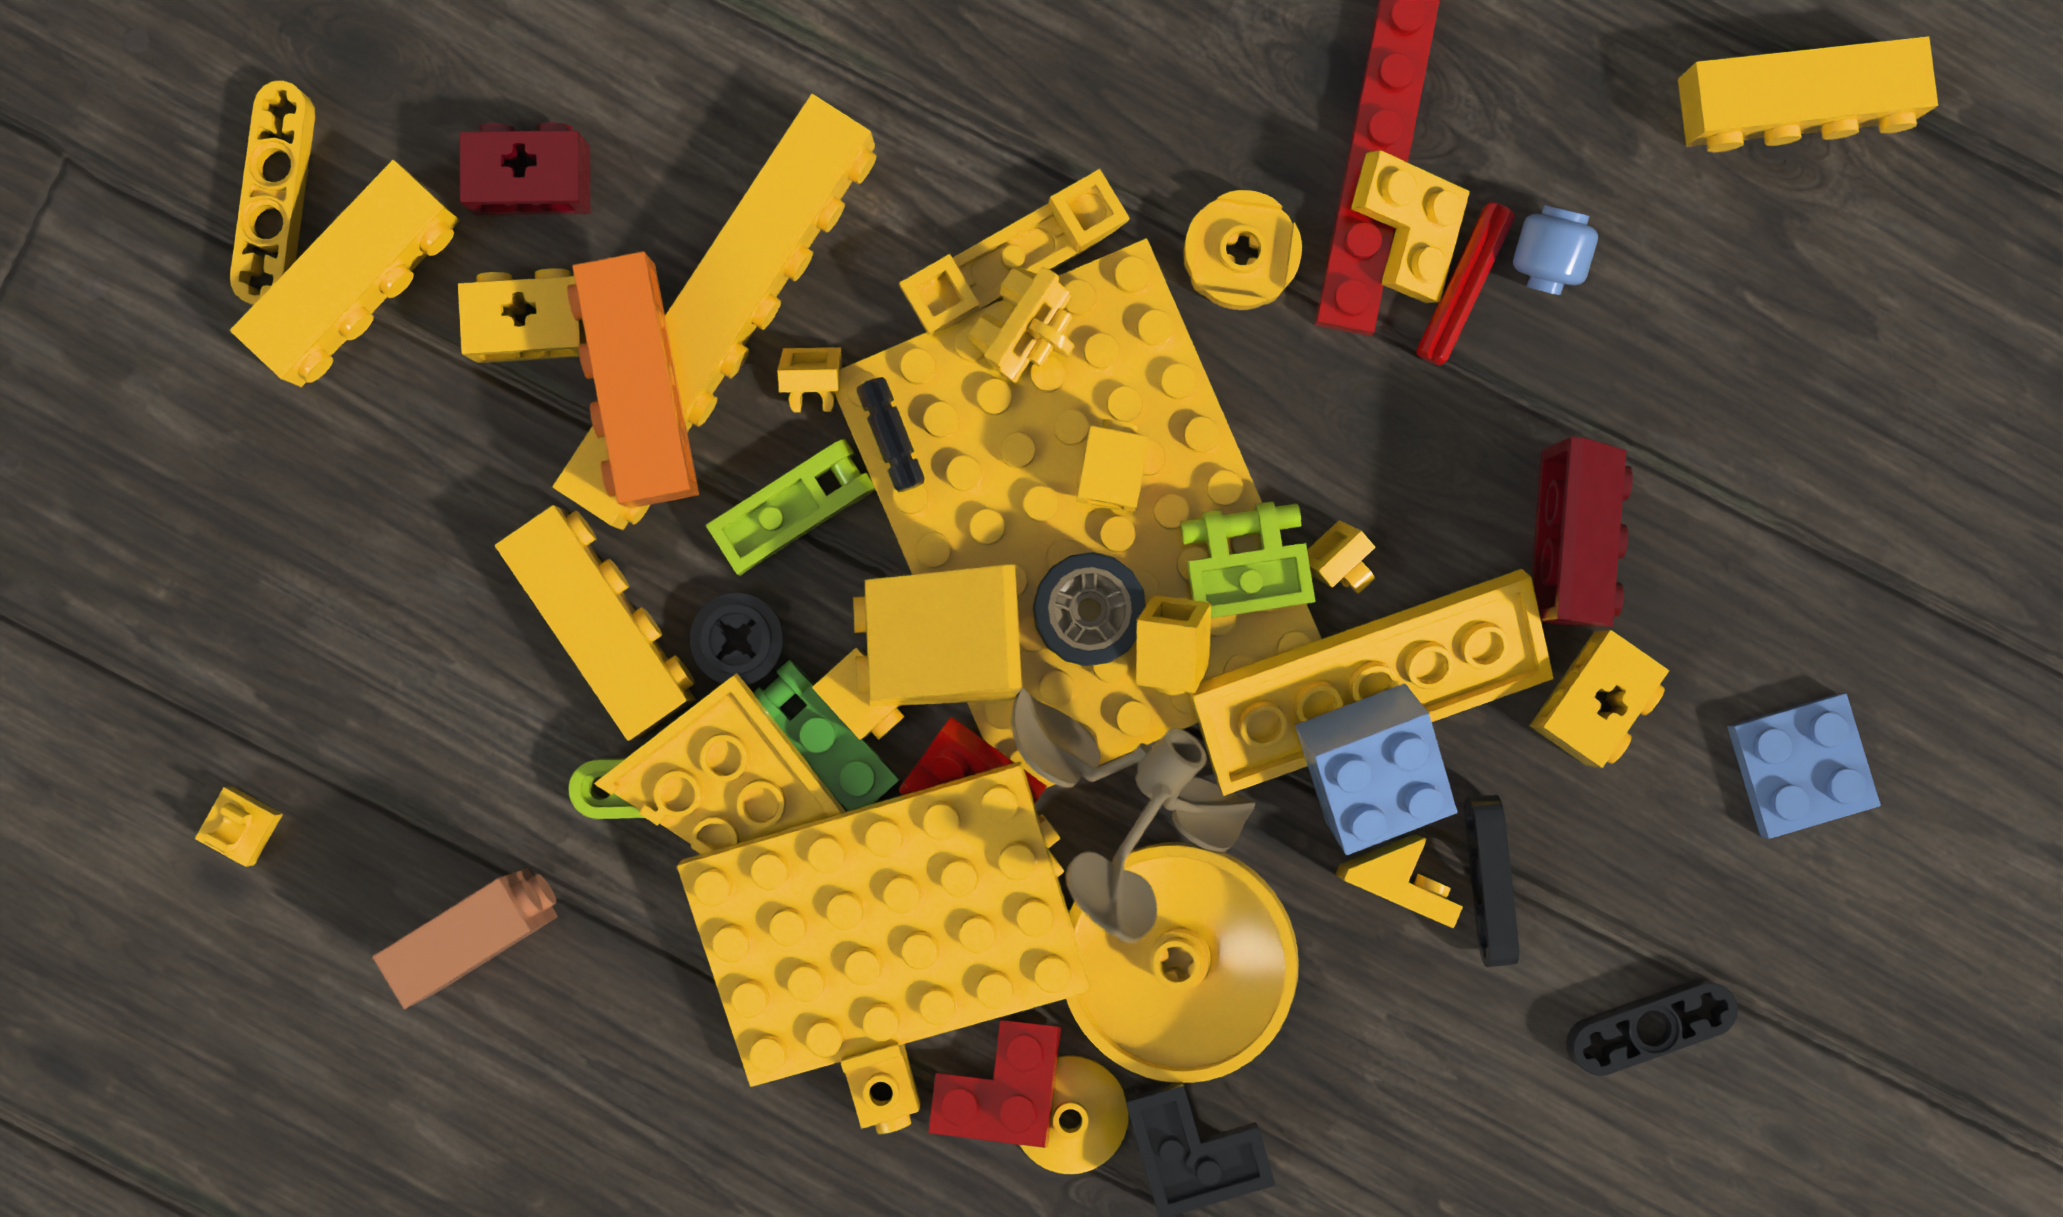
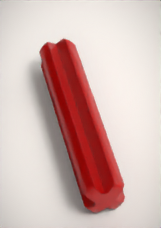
M1489 202L1483 208L1443 292L1441 300L1416 349L1417 355L1423 360L1439 366L1448 361L1515 219V213L1510 208L1496 202Z

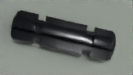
M879 377L862 383L857 387V394L864 411H869L870 413L867 420L885 463H889L891 466L887 471L895 490L905 492L924 483L925 477L917 458L913 459L911 456L914 449L897 406L892 407L891 405L894 398L886 379Z

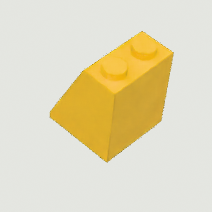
M999 565L865 580V596L853 597L854 632H866L867 656H856L857 693L869 692L870 707L1012 700L1022 689L1015 565Z

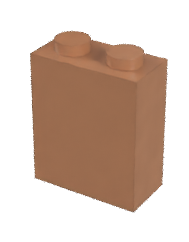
M525 868L496 879L372 958L400 1004L406 1009L441 991L556 919L558 915L552 907L556 904V897L547 881L540 874L533 876L529 868Z

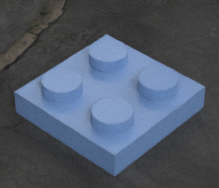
M1837 693L1727 726L1762 838L1771 839L1881 806L1847 693Z

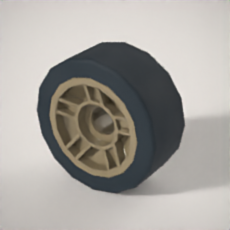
M1094 552L1071 555L1052 566L1038 584L1033 604L1035 626L1046 647L1064 661L1082 666L1106 664L1128 652L1136 642L1137 619L1146 607L1144 590L1133 571L1116 558ZM1085 598L1092 599L1097 603L1099 602L1101 605L1100 615L1094 621H1086L1078 614V606Z

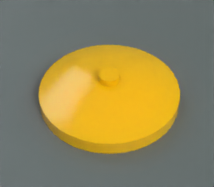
M1164 842L1135 849L1126 858L1124 869L1141 875L1151 885L1157 902L1155 923L1152 929L1140 941L1127 943L1121 941L1117 935L1109 934L1099 927L1074 901L1069 911V916L1091 988L1088 993L1066 998L1067 1004L1074 1019L1088 1039L1104 1055L1133 1073L1146 1078L1171 1083H1195L1222 1077L1238 1070L1258 1056L1271 1043L1288 1015L1296 991L1299 968L1298 948L1291 921L1283 904L1266 881L1245 863L1225 852L1209 851L1195 843Z

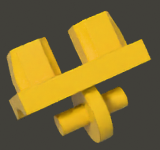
M1016 266L1012 267L1001 284L1000 295L1005 301L1016 306L1005 323L986 313L978 319L969 333V339L984 353V357L1001 376L1015 384L1030 361L1042 367L1051 351L1069 357L1075 347L1063 335L1073 319V316L1064 310L1072 294L1058 282L1059 276L1043 266L1037 274Z

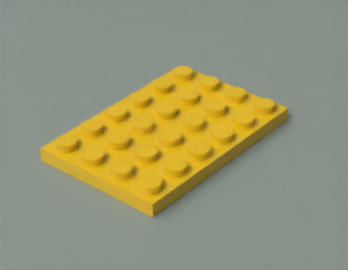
M1021 761L686 858L677 865L750 1087L840 1062L842 1058L855 1056L898 1042L899 1045L1090 992V980Z

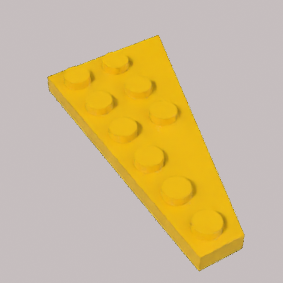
M738 673L725 681L594 783L610 795L616 794L640 810L639 814L655 825H663L690 843L691 848L699 854L846 812Z

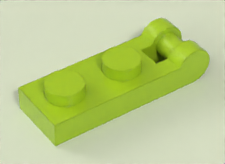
M841 439L828 446L706 525L737 575L741 576L875 490V486L868 473L861 474L852 461L851 457L855 453L846 439ZM832 471L842 487L827 496L818 483L817 478L826 472Z

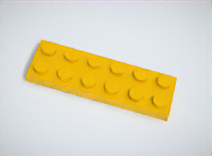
M1523 569L1207 679L1200 683L1195 693L1189 694L1217 785L1222 795L1225 796L1307 767L1295 725L1405 683L1428 711L1431 722L1554 678L1532 578Z

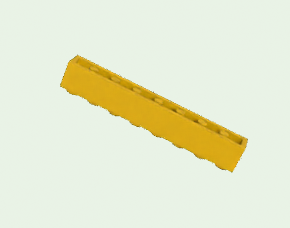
M814 94L810 95L665 315L687 432L693 424L700 427L710 416L717 403V397L712 394L725 375L732 378L740 370L749 354V349L745 347V344L756 327L764 330L773 320L781 305V300L777 298L779 292L789 278L796 281L806 270L813 256V251L808 248L820 230L828 233L834 227L845 207V203L841 201V198L852 181L858 185L863 182L876 161L877 155L872 152L875 144L871 131ZM592 426L552 488L609 525L624 530L628 522L633 525L638 523L650 505L629 509L618 504L616 496H608L601 471L602 461L609 460L605 437L598 438Z

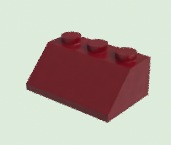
M1570 437L1541 450L1531 571L1541 624L1595 629L1613 627L1614 617H1618L1621 613L1624 590L1622 583L1616 582L1618 559H1623L1628 545V528L1626 524H1621L1622 503L1628 500L1633 483L1631 466H1625L1627 452L1625 449L1586 438Z

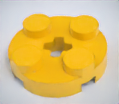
M1236 190L1217 197L1215 201L1207 204L1203 210L1201 209L1193 218L1184 243L1185 267L1190 275L1194 290L1200 295L1206 296L1211 302L1233 310L1255 309L1275 301L1293 280L1300 265L1302 255L1300 232L1295 222L1292 224L1289 216L1281 210L1283 206L1266 194L1250 190ZM1239 236L1249 237V247L1258 249V258H1249L1246 265L1236 264L1234 256L1227 254L1226 245H1235Z

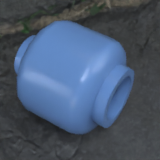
M1544 205L1542 214H1531L1525 219L1514 255L1513 265L1518 272L1529 275L1526 287L1561 295L1564 284L1576 286L1586 280L1598 241L1597 231L1587 225L1588 215Z

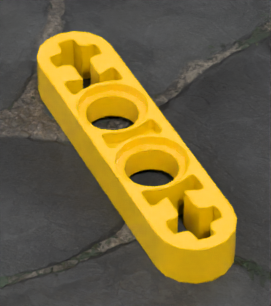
M272 81L264 85L256 94L253 103L230 271V283L235 295L252 306L271 286H262L259 295V290L250 286L251 276H261L264 268L265 273L273 276V285L296 261L315 123V107L307 95L295 85L286 81ZM287 98L297 109L295 114H285L282 126V120L273 114L274 107H283ZM281 132L293 139V143L290 144L278 138H268V136L273 134L281 138ZM283 152L288 154L291 160L289 174L278 182L267 181L263 174L265 160L274 153ZM268 209L279 210L283 217L281 231L271 239H261L255 229L257 217ZM258 247L270 253L278 252V257L273 258L265 254L264 259L253 253V248Z

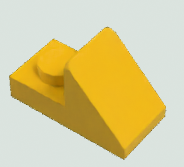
M1416 834L1339 865L1335 874L1348 883L1453 929L1463 906L1447 899L1450 887L1420 874H1417L1414 884L1409 882L1426 842V838Z

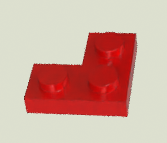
M1000 1020L993 1079L935 1073L928 1133L1047 1148L1061 1027Z

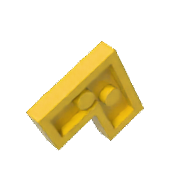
M1379 150L1367 152L1365 155L1351 209L1396 228L1381 285L1424 303L1440 302L1470 191Z

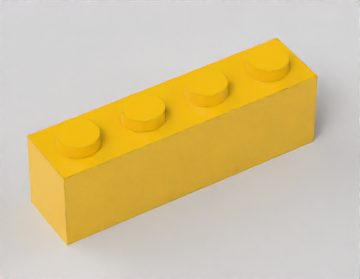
M1929 36L1699 61L1694 63L1678 78L1686 147L1707 144L1708 152L1733 150L1743 146V140L1764 138L1766 146L1784 145L1800 140L1802 138L1801 134L1821 132L1822 139L1824 140L1840 139L1857 134L1861 127L1879 126L1880 133L1901 132L1917 126L1916 120L1938 106Z
M393 159L229 331L280 379L302 387L306 382H314L328 371L333 363V357L331 356L346 340H354L368 329L374 318L372 313L387 297L394 298L408 287L414 277L412 271L427 255L433 256L438 254L449 244L454 235L452 229L461 220Z
M552 505L494 546L627 741L639 740L696 701L689 690L695 684V681L686 666L676 655L668 659L660 648L656 639L661 637L662 633L651 615L643 607L636 611L623 593V591L629 588V584L611 559H607L602 563L590 543L597 538L578 511L569 514L567 510Z

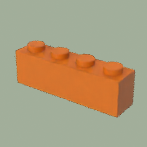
M643 251L572 265L576 284L568 285V299L574 319L576 321L583 320L587 342L579 344V357L586 379L594 378L598 401L590 403V414L597 437H605L609 460L602 461L601 471L608 496H616L618 504L631 509L699 495L655 263Z

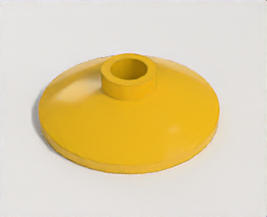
M1077 1055L1058 1056L1048 1147L1020 1145L1023 1151L1041 1167L1062 1174L1088 1172L1108 1161L1120 1147L1128 1126V1108L1123 1088L1119 1081L1106 1067L1090 1058ZM1068 1109L1078 1111L1082 1116L1081 1123L1073 1129L1063 1127L1059 1122L1062 1112Z

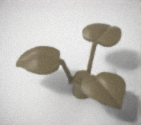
M1025 688L1015 698L1011 716L1015 744L1027 764L1050 782L1070 788L1080 780L1081 776L1088 781L1094 782L1138 763L1136 783L1140 790L1151 800L1114 855L1112 863L1097 853L1085 852L1072 860L1066 876L1069 892L1074 901L1094 923L1109 934L1117 935L1121 941L1127 943L1140 941L1147 935L1155 923L1157 916L1156 897L1149 882L1141 875L1125 870L1124 864L1162 803L1165 809L1172 811V818L1176 828L1187 839L1206 850L1225 852L1239 839L1244 824L1255 807V801L1234 792L1223 796L1218 785L1195 776L1206 763V753L1201 744L1192 735L1183 730L1170 729L1152 749L1146 744L1140 743L1133 752L1097 767L1100 761L1099 749L1094 738L1083 726L1061 711L1039 702Z

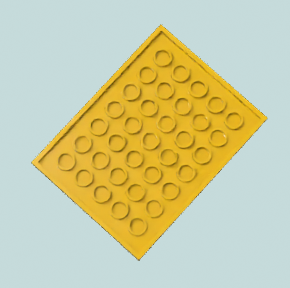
M1147 238L1059 276L1058 282L1072 294L1064 310L1072 315L1073 319L1063 335L1075 347L1069 357L1051 351L1042 367L1030 361L1016 384L1001 376L984 357V353L969 339L970 331L978 319L986 313L1003 323L1007 321L1016 306L1003 299L980 309L962 321L932 335H928L926 332L840 369L839 389L834 391L912 575L999 565H1015L1022 689L1025 688L1039 702L1068 715L1091 734L1096 741L1100 753L1098 766L1134 751L1140 743L1148 745L1161 739L1170 729L1182 730L1198 723L1193 703L1188 692L1168 695L1157 691L1153 687L1136 685L1137 640L1128 652L1110 663L1092 666H1082L1064 661L1049 650L1035 626L1033 604L1038 584L1050 568L1071 555L1094 552L1114 557L1133 571L1144 590L1146 605L1153 595L1192 600L1186 563L1188 561L1209 558L1206 541L1183 544L1180 521L1202 518L1203 512L1219 509L1222 511V515L1255 510V504L1262 503ZM883 377L886 379L894 398L891 405L892 407L897 406L914 449L911 456L913 459L917 458L925 477L923 484L905 492H898L893 486L887 471L891 466L889 463H885L867 420L870 413L869 411H864L857 394V387L874 378ZM1104 419L1138 425L1137 434L1150 436L1137 508L1134 512L1076 502L1090 426L1102 428ZM1258 533L1227 538L1229 555L1262 550ZM1085 598L1080 602L1078 614L1082 619L1094 621L1100 615L1101 605L1099 602L1097 603L1089 598ZM1307 604L1212 618L1210 626L1209 668L1202 681L1321 640L1322 638ZM1016 696L1012 700L967 702L983 740L1013 762L1021 761L1024 770L1047 786L1046 788L1055 785V783L1039 775L1027 764L1015 744L1011 716Z

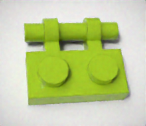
M1270 501L1255 504V510L1222 515V511L1219 509L1203 512L1202 518L1180 521L1184 545L1206 541L1208 546L1209 558L1188 561L1186 564L1192 600L1211 602V619L1315 602L1306 543L1282 547L1280 530L1301 527V515L1298 504L1275 507L1274 502ZM1259 534L1262 550L1229 555L1227 538Z

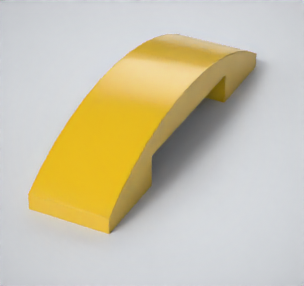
M1098 169L1051 196L1048 204L955 257L952 258L950 254L899 282V287L928 335H932L962 321L982 308L1003 300L1004 298L1000 295L1001 284L1012 267L1016 266L1036 274L1042 266L1054 271L1127 223L1130 218L1102 171Z

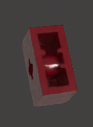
M556 122L538 124L537 131H515L513 126L507 124L486 123L479 125V132H460V203L474 215L590 214V145L578 130H573V127L568 124ZM531 158L536 163V166L526 167L527 159ZM526 168L525 177H520L516 173V169Z

